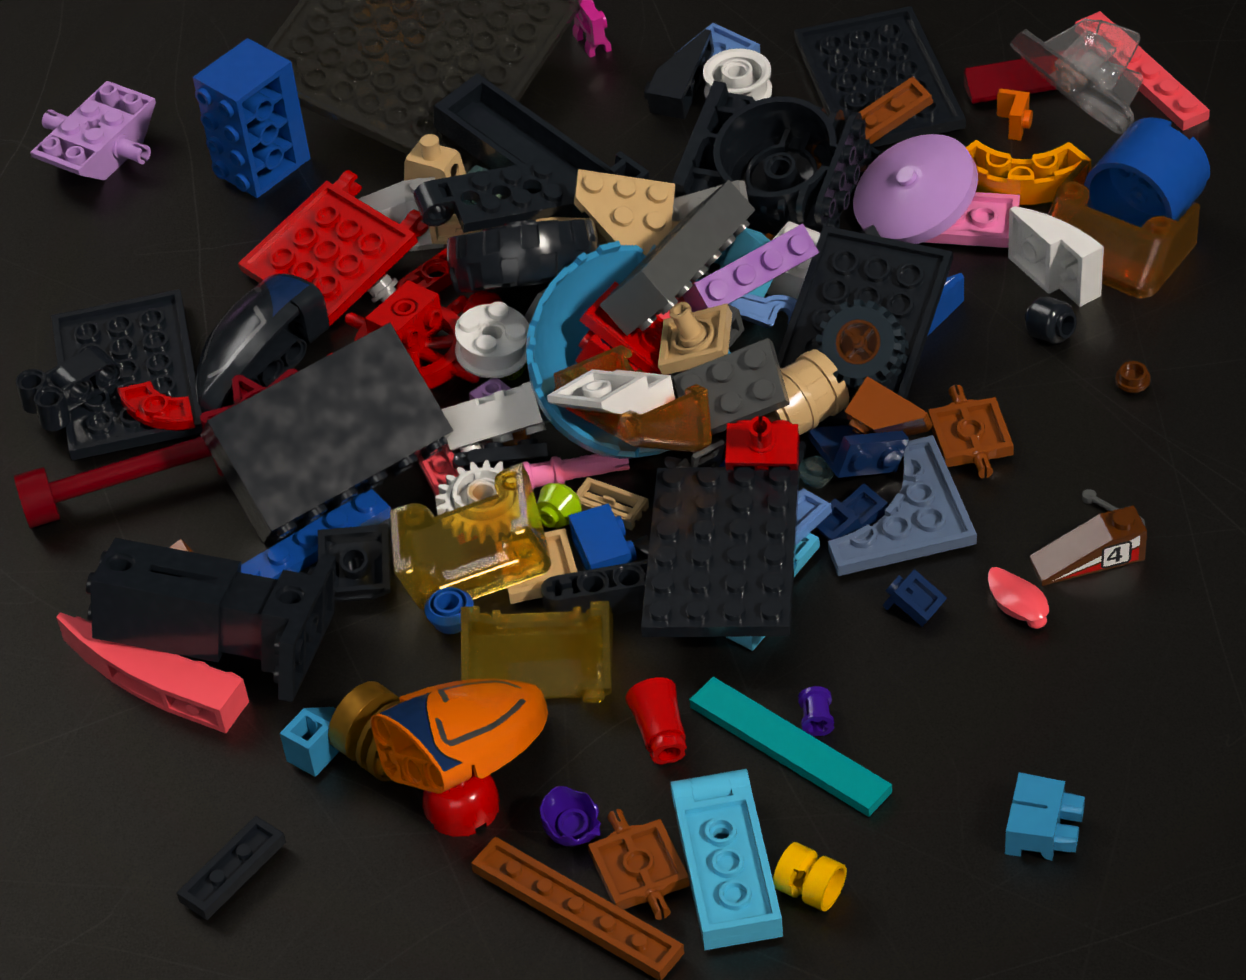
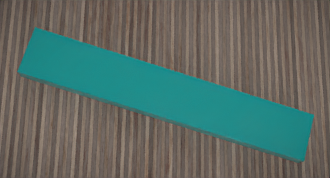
M712 677L689 699L691 709L868 817L892 793L891 783L715 677Z

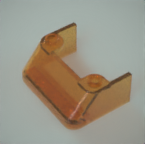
M1082 160L1058 187L1048 215L1080 229L1104 246L1102 284L1137 298L1153 296L1196 246L1200 204L1194 202L1179 221L1165 216H1157L1147 220L1142 227L1135 226L1086 206L1089 202L1090 193L1084 183L1089 173V161Z

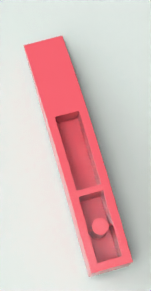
M61 612L56 617L63 640L85 662L108 680L135 697L166 712L227 733L249 703L243 678L233 672H224L210 667L203 661H193L177 654L92 638V623H89L84 618L72 617Z

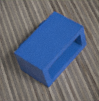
M609 503L568 515L571 539L585 570L631 563L637 560L632 540L626 541L624 538L626 531L620 515L614 516Z

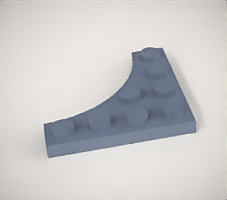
M933 435L908 442L902 457L904 466L902 488L900 493L896 494L893 501L885 509V515L873 526L867 524L853 533L828 541V551L838 576L977 544V533Z

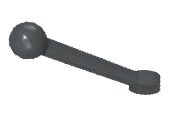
M1086 489L1082 492V500L1086 504L1095 503L1107 511L1118 509L1098 498L1096 491L1092 489ZM1140 517L1141 520H1142V522H1143V524H1144V526H1145V521H1144V519H1143L1142 517Z

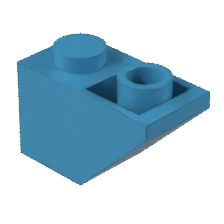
M303 708L280 732L287 762L316 777L340 752L330 744L328 737L330 721L336 708Z

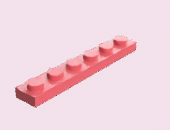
M1101 11L1075 22V32L1182 131L1209 120L1210 110Z

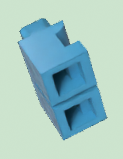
M1019 772L1006 828L1005 855L1021 857L1022 850L1041 852L1044 858L1052 861L1054 850L1076 853L1079 827L1060 824V821L1064 819L1082 822L1085 797L1066 793L1065 781Z

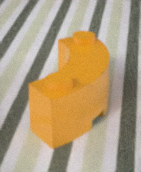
M975 140L966 147L974 159L978 170L976 192L1020 195V205L1048 203L1071 196L1084 189L1085 179L1091 171V159L1070 142L1048 152L1033 154L1032 159H1013L1011 154L989 148L978 140Z

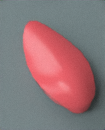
M992 567L989 570V587L998 607L1013 618L1027 621L1028 626L1033 629L1042 628L1047 623L1046 616L1049 613V605L1044 593L1032 583L998 567Z

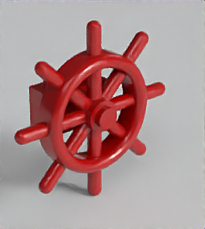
M408 280L365 318L353 312L345 316V322L358 329L354 341L391 323L429 389L446 383L455 375L471 383H476L480 380L479 376L466 371L458 363L455 355V345L457 342L455 326L459 319L458 314L463 311L468 299L466 296L461 295L450 305L444 307L441 306L438 293ZM440 330H443L449 334L434 337ZM450 348L445 355L435 351ZM425 362L430 363L427 366L421 367Z

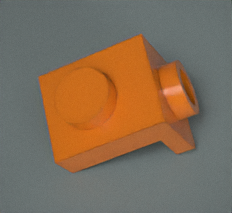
M999 89L997 116L1009 118L1008 139L1021 141L1025 128L1030 129L1033 110H1029L1030 92Z

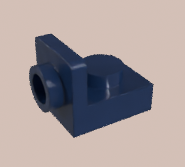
M914 569L906 579L899 575L885 590L890 597L882 606L888 610L895 603L923 627L945 602L947 597Z

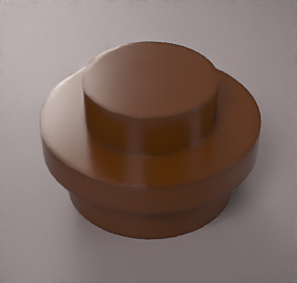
M1129 361L1121 365L1116 373L1115 381L1117 386L1123 391L1137 393L1149 386L1150 373L1144 364L1137 361Z

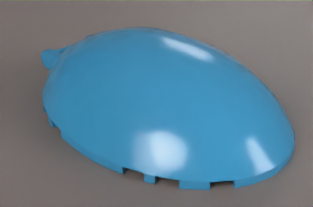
M619 241L599 245L595 251L587 255L584 252L577 256L575 261L568 267L565 266L549 284L539 299L529 324L526 340L527 365L531 388L546 418L561 434L578 446L601 456L618 459L641 458L658 455L674 449L689 439L683 414L681 421L677 423L680 429L679 432L667 429L661 433L658 430L657 423L646 418L643 414L622 415L557 406L549 403L547 400L548 394L588 372L575 361L583 350L578 345L590 330L579 321L582 315L614 282L620 284L647 256L643 254L644 250L637 245H620ZM655 244L652 246L648 254L656 247ZM602 340L603 343H605L607 346H609L611 349L617 352L613 347H611L608 343Z

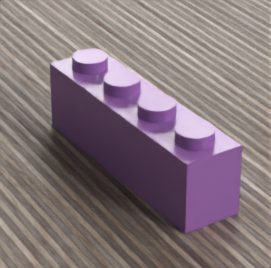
M802 223L697 281L683 295V298L691 306L692 312L730 304L817 255L819 251Z

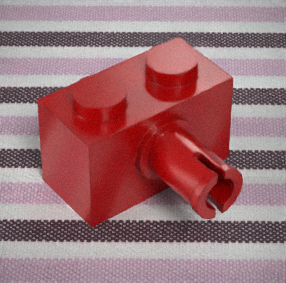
M756 416L751 420H738L735 423H727L726 470H734V467L755 466V470H769V466H790V470H797L799 466L798 424H792L786 420L770 422L765 416H762V422H759V416Z

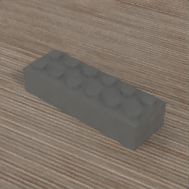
M728 180L691 210L606 297L600 304L601 308L627 336L636 328L644 331L657 319L654 314L659 315L662 313L664 315L678 302L676 297L679 299L693 286L692 283L708 270L706 267L714 263L722 255L721 252L736 240L735 237L750 225L746 219L755 211V208Z

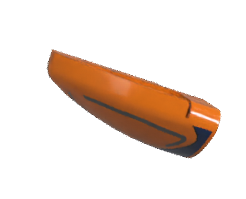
M498 678L469 679L435 685L400 696V703L373 715L370 725L381 765L386 775L392 781L440 794L469 780L472 777V769L475 777L482 779L521 754L543 730L548 717V709L541 689L535 684Z

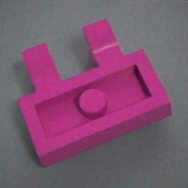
M569 0L570 13L574 17L573 36L577 41L583 40V32L586 33L587 40L584 47L589 58L595 56V48L598 45H601L606 52L612 51L611 43L605 36L604 31L607 28L606 17L602 11L596 9L594 1Z

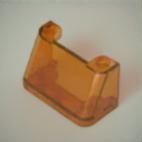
M619 345L554 373V391L592 369L612 372L616 369L634 371L627 359L632 357V351ZM638 369V370H636L635 372H644V371ZM698 384L686 388L685 395L644 414H638L631 410L623 414H613L564 407L575 415L635 447L695 453L709 447L712 441L708 389Z

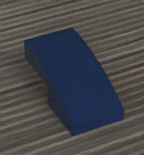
M864 483L842 503L836 498L830 502L832 512L815 529L828 540L843 537L867 524L871 526L885 515L888 503Z

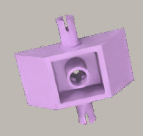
M106 81L69 116L57 113L52 109L47 110L48 113H44L42 125L44 128L53 131L30 152L31 157L77 175L106 180L127 159L136 161L139 164H145V161H148L151 150L148 145L143 143L156 104L155 98Z

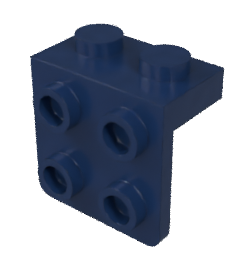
M849 425L816 427L809 430V440L838 478L897 472L909 442V438L903 430L858 435L852 432L853 428Z

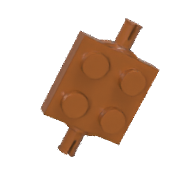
M953 385L948 391L952 403L943 407L928 409V415L933 425L931 429L947 467L975 463L979 477L985 478L986 474L988 478L993 474V469L989 463L990 459L1012 456L1014 454V445L996 397L982 400H967L963 387L957 385L956 391L955 385Z
M616 809V815L614 811H611L607 818L614 832L604 839L588 844V849L612 903L624 910L648 902L655 919L662 920V914L664 919L667 918L671 911L663 897L666 894L690 886V881L661 819L643 825L629 826L621 809Z

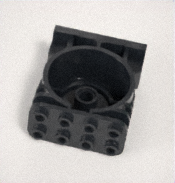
M714 81L672 180V183L675 184V197L678 198L716 187L728 180L731 182L743 180L746 172L748 201L755 208V211L746 219L750 223L748 228L777 235L788 221L798 225L803 223L806 228L814 231L818 230L819 233H821L823 225L840 228V215L842 210H847L849 206L850 189L852 184L858 182L860 163L862 158H867L870 149V140L866 139L865 134L866 121L862 120L861 113L853 111L846 121L843 111L835 108L828 117L823 107H818L808 101L795 97L778 96L755 101L751 96L728 93L726 83ZM813 145H816V146H817V147L815 148V150L813 151V152H814V156H815V157L821 162V164H822L819 169H818V167H817V164H816V161H815L814 157H813L812 154H811Z

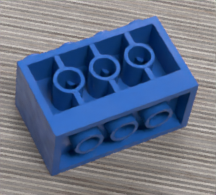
M247 38L193 76L196 90L195 97L200 107L201 122L207 138L206 145L212 159V170L218 178L225 179L239 190L246 191L258 198L311 159L291 61Z

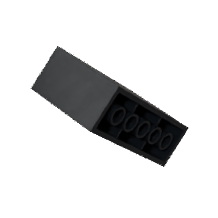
M388 323L206 421L200 435L262 542L273 539L274 543H277L293 534V530L298 527L297 524L303 522L307 526L323 517V513L328 511L327 508L331 505L337 509L352 501L360 489L363 488L364 492L367 493L383 484V480L389 477V473L393 472L396 477L413 467L412 464L419 460L418 457L421 455L424 460H427L440 453L442 448L448 444L446 439L454 430L392 324Z

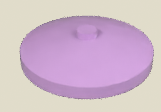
M926 134L903 140L879 155L861 176L853 198L855 217L862 229L874 225L879 235L884 238L913 244L928 241L956 223L971 204L978 184L976 163L966 147L958 140L949 136Z

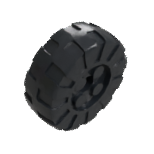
M592 219L538 222L536 220L505 223L503 226L483 229L481 232L453 236L447 240V262L452 286L456 293L463 294L551 283L565 266L568 267L575 261L577 256L584 252L587 255L595 251L599 246V240Z

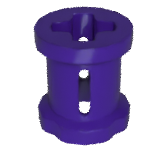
M821 686L808 687L798 695V703L803 709L804 716L801 720L802 730L813 737L825 736L834 730V718L830 715L829 710L832 695L827 688Z

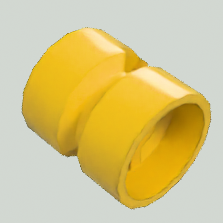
M793 842L783 852L776 866L773 876L774 887L793 898L802 895L804 903L820 911H827L836 902L846 879L847 868L845 864L828 856H822L818 859V854L815 850L798 842Z

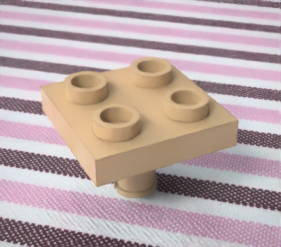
M680 302L670 309L669 315L671 318L663 320L658 368L662 375L684 372L728 354L732 312L728 304L692 312L691 306L687 302Z

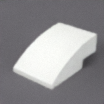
M1017 206L1009 209L1008 258L1048 294L1060 289L1079 307L1101 296L1104 246L1080 229L1050 215Z
M592 369L547 395L548 402L557 406L622 415L651 413L676 402L671 375L618 369L613 372Z

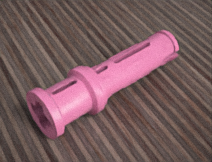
M599 454L561 460V457L553 456L550 461L529 464L528 461L522 462L526 483H531L532 492L534 488L542 487L548 483L565 484V481L630 469L629 458L618 459Z

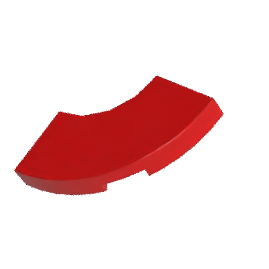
M151 381L117 388L124 409L140 423L164 430L195 428L188 396L171 397L161 394L154 389Z

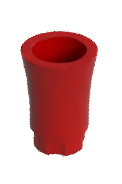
M655 677L643 680L631 687L626 694L625 700L636 719L646 750L650 752L652 761L663 765L681 760L686 755L685 749L687 746L685 743L686 735L678 708L675 683L668 678Z

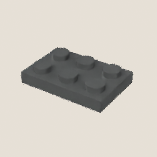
M769 338L673 376L688 435L694 442L727 430V423H735L738 420H751L756 416L760 417L790 405L774 344Z

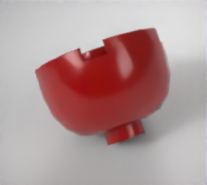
M472 769V777L469 780L443 793L437 794L423 790L424 814L439 833L452 837L473 835L476 833L475 829L486 823L489 826L499 811L497 786L491 774L482 779L477 778Z

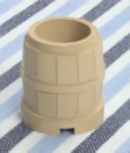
M813 349L800 355L790 365L780 368L790 405L763 416L767 417L770 422L786 420L792 424H798L799 435L806 431L809 432V430L816 428L827 417L835 416L848 407L850 397L844 380L838 383L833 375L838 370L834 363L825 354ZM762 416L759 417V422H762Z

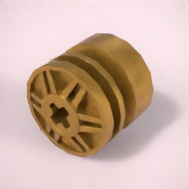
M367 681L356 686L338 705L330 721L328 737L330 744L352 761H357L363 769L370 772L380 781H391L381 765L370 720L373 715L400 703L398 696L380 683Z

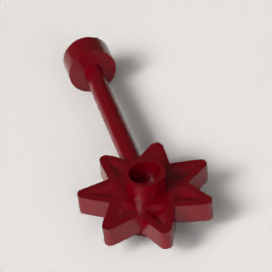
M293 368L288 369L274 382H272L268 387L280 382L281 380L295 374L298 371ZM243 375L234 376L232 378L234 404L202 413L200 416L202 427L204 428L207 420L268 387H262ZM198 437L53 482H49L44 467L14 475V481L26 520L31 529L60 520L56 504L58 502L210 457L212 454L203 438ZM214 459L217 473L221 476H224L217 462Z

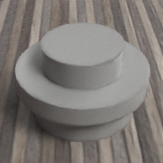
M388 274L383 275L367 290L372 295L370 299L373 303L379 299L381 302H384L397 290L394 286L398 283V280L395 277L391 279Z

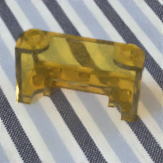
M522 463L504 469L496 475L494 480L496 495L434 517L429 508L417 503L407 504L390 510L394 572L421 610H424L427 599L434 592L442 588H458L467 592L472 599H476L541 576L550 569V551L531 481Z
M609 601L590 602V609L586 610L585 613L582 612L581 607H573L572 612L502 614L500 610H493V617L488 613H480L479 606L461 607V680L486 678L516 680L535 684L541 689L545 699L583 697V701L589 703L605 701V696L612 693L613 613Z

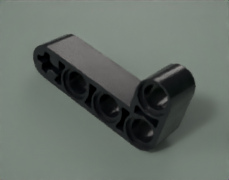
M648 560L549 577L541 585L546 619L556 624H563L643 610Z

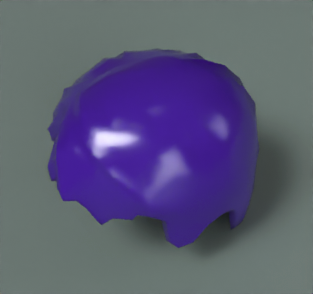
M556 786L543 798L540 807L542 827L544 832L555 843L574 847L590 842L594 837L601 834V822L597 819L599 814L598 806L587 793L575 791L565 786Z

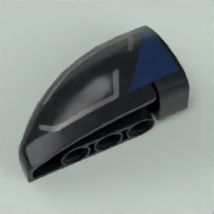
M274 274L262 280L228 309L207 338L196 370V395L202 413L234 404L232 378L234 376L243 375L262 387H268L285 371L294 368L303 359L307 346L329 329L325 300L321 291L314 284L294 275Z

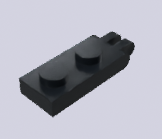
M537 439L520 440L517 442V445L504 446L502 442L487 443L483 445V449L456 453L453 457V467L456 470L458 467L470 470V462H474L478 468H482L485 460L489 461L491 468H494L500 461L503 462L504 468L522 466V462L528 461L529 464L545 462L548 458L547 443H538Z

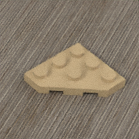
M578 169L574 205L594 221L596 229L608 243L619 241L620 245H637L644 250L643 254L647 255L654 244L657 246L671 231L675 184Z

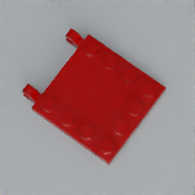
M350 170L343 172L334 184L326 180L238 263L241 272L259 283L274 274H289L314 284L324 297L329 327L417 244V237L422 236L429 228L428 225L421 222V214L415 209L410 211L405 219L398 224L355 198L354 196L361 191L362 186L355 182L358 176Z

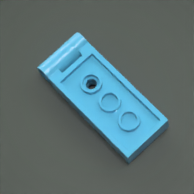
M747 769L671 781L672 799L704 951L783 937L782 916Z

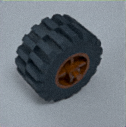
M861 299L853 300L852 305L844 302L839 305L841 310L838 312L832 309L828 313L831 317L827 323L822 320L819 326L823 332L822 335L817 334L816 342L820 345V348L816 350L825 354L838 369L833 373L837 381L840 383L844 380L847 388L852 387L856 391H858L867 376L885 386L890 384L891 380L889 378L893 374L898 377L902 371L899 369L900 364H906L908 358L904 353L905 350H909V343L905 339L907 334L900 325V321L888 309L870 300L867 303H864Z

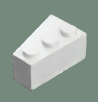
M530 382L523 383L519 387L501 390L492 395L441 409L454 430L447 438L449 449H460L461 452L481 449L480 442L490 439L493 442L502 443L513 440L512 433L524 429L526 435L547 430L545 423L550 422L540 408Z

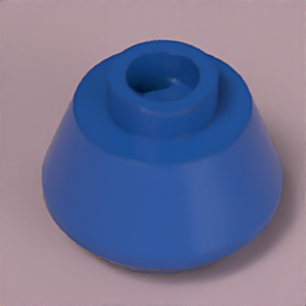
M454 587L437 590L427 599L424 606L426 618L438 631L444 634H455L464 630L474 610L472 597L464 590Z

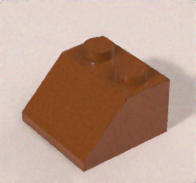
M868 376L844 411L850 421L848 425L853 428L852 432L856 435L903 430L907 436L927 432L933 426L926 411Z

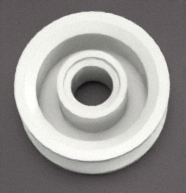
M729 49L715 54L705 63L703 68V78L706 82L704 88L705 99L714 81L726 83L728 93L751 96L755 101L771 97L772 84L769 80L771 76L770 62L762 54L749 49Z
M503 302L482 304L467 310L459 317L455 326V337L457 340L455 355L458 363L469 373L484 378H501L519 371L527 362L526 340L529 324L526 318L519 311L507 306Z

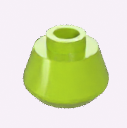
M548 483L542 487L536 504V512L539 521L544 526L556 529L569 525L568 515L582 511L581 501L570 487L561 483Z

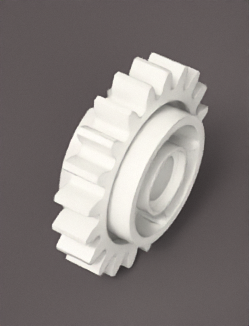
M488 460L484 461L482 468H478L474 462H470L469 471L458 467V477L446 475L447 484H439V495L435 496L438 520H442L444 530L452 528L453 537L455 538L465 533V539L468 543L474 536H479L481 544L485 543L487 536H492L495 542H499V533L503 532L511 537L513 536L512 526L523 529V519L531 518L530 509L534 508L531 483H526L524 473L516 474L515 466L504 471L503 462L501 461L494 468L490 467Z

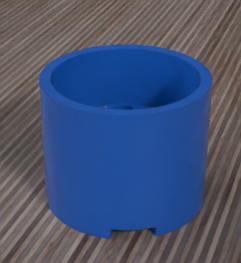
M1149 117L1133 122L1091 169L1085 179L1084 195L1093 216L1105 229L1125 241L1136 244H1152L1162 240L1199 197L1206 186L1207 180L1210 178V165L1202 146L1194 137L1188 139L1180 131L1171 127V121Z

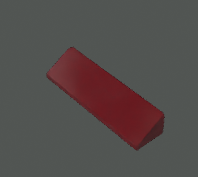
M1085 49L969 67L964 70L965 90L973 104L997 100L999 89L1030 92V94L1094 83Z

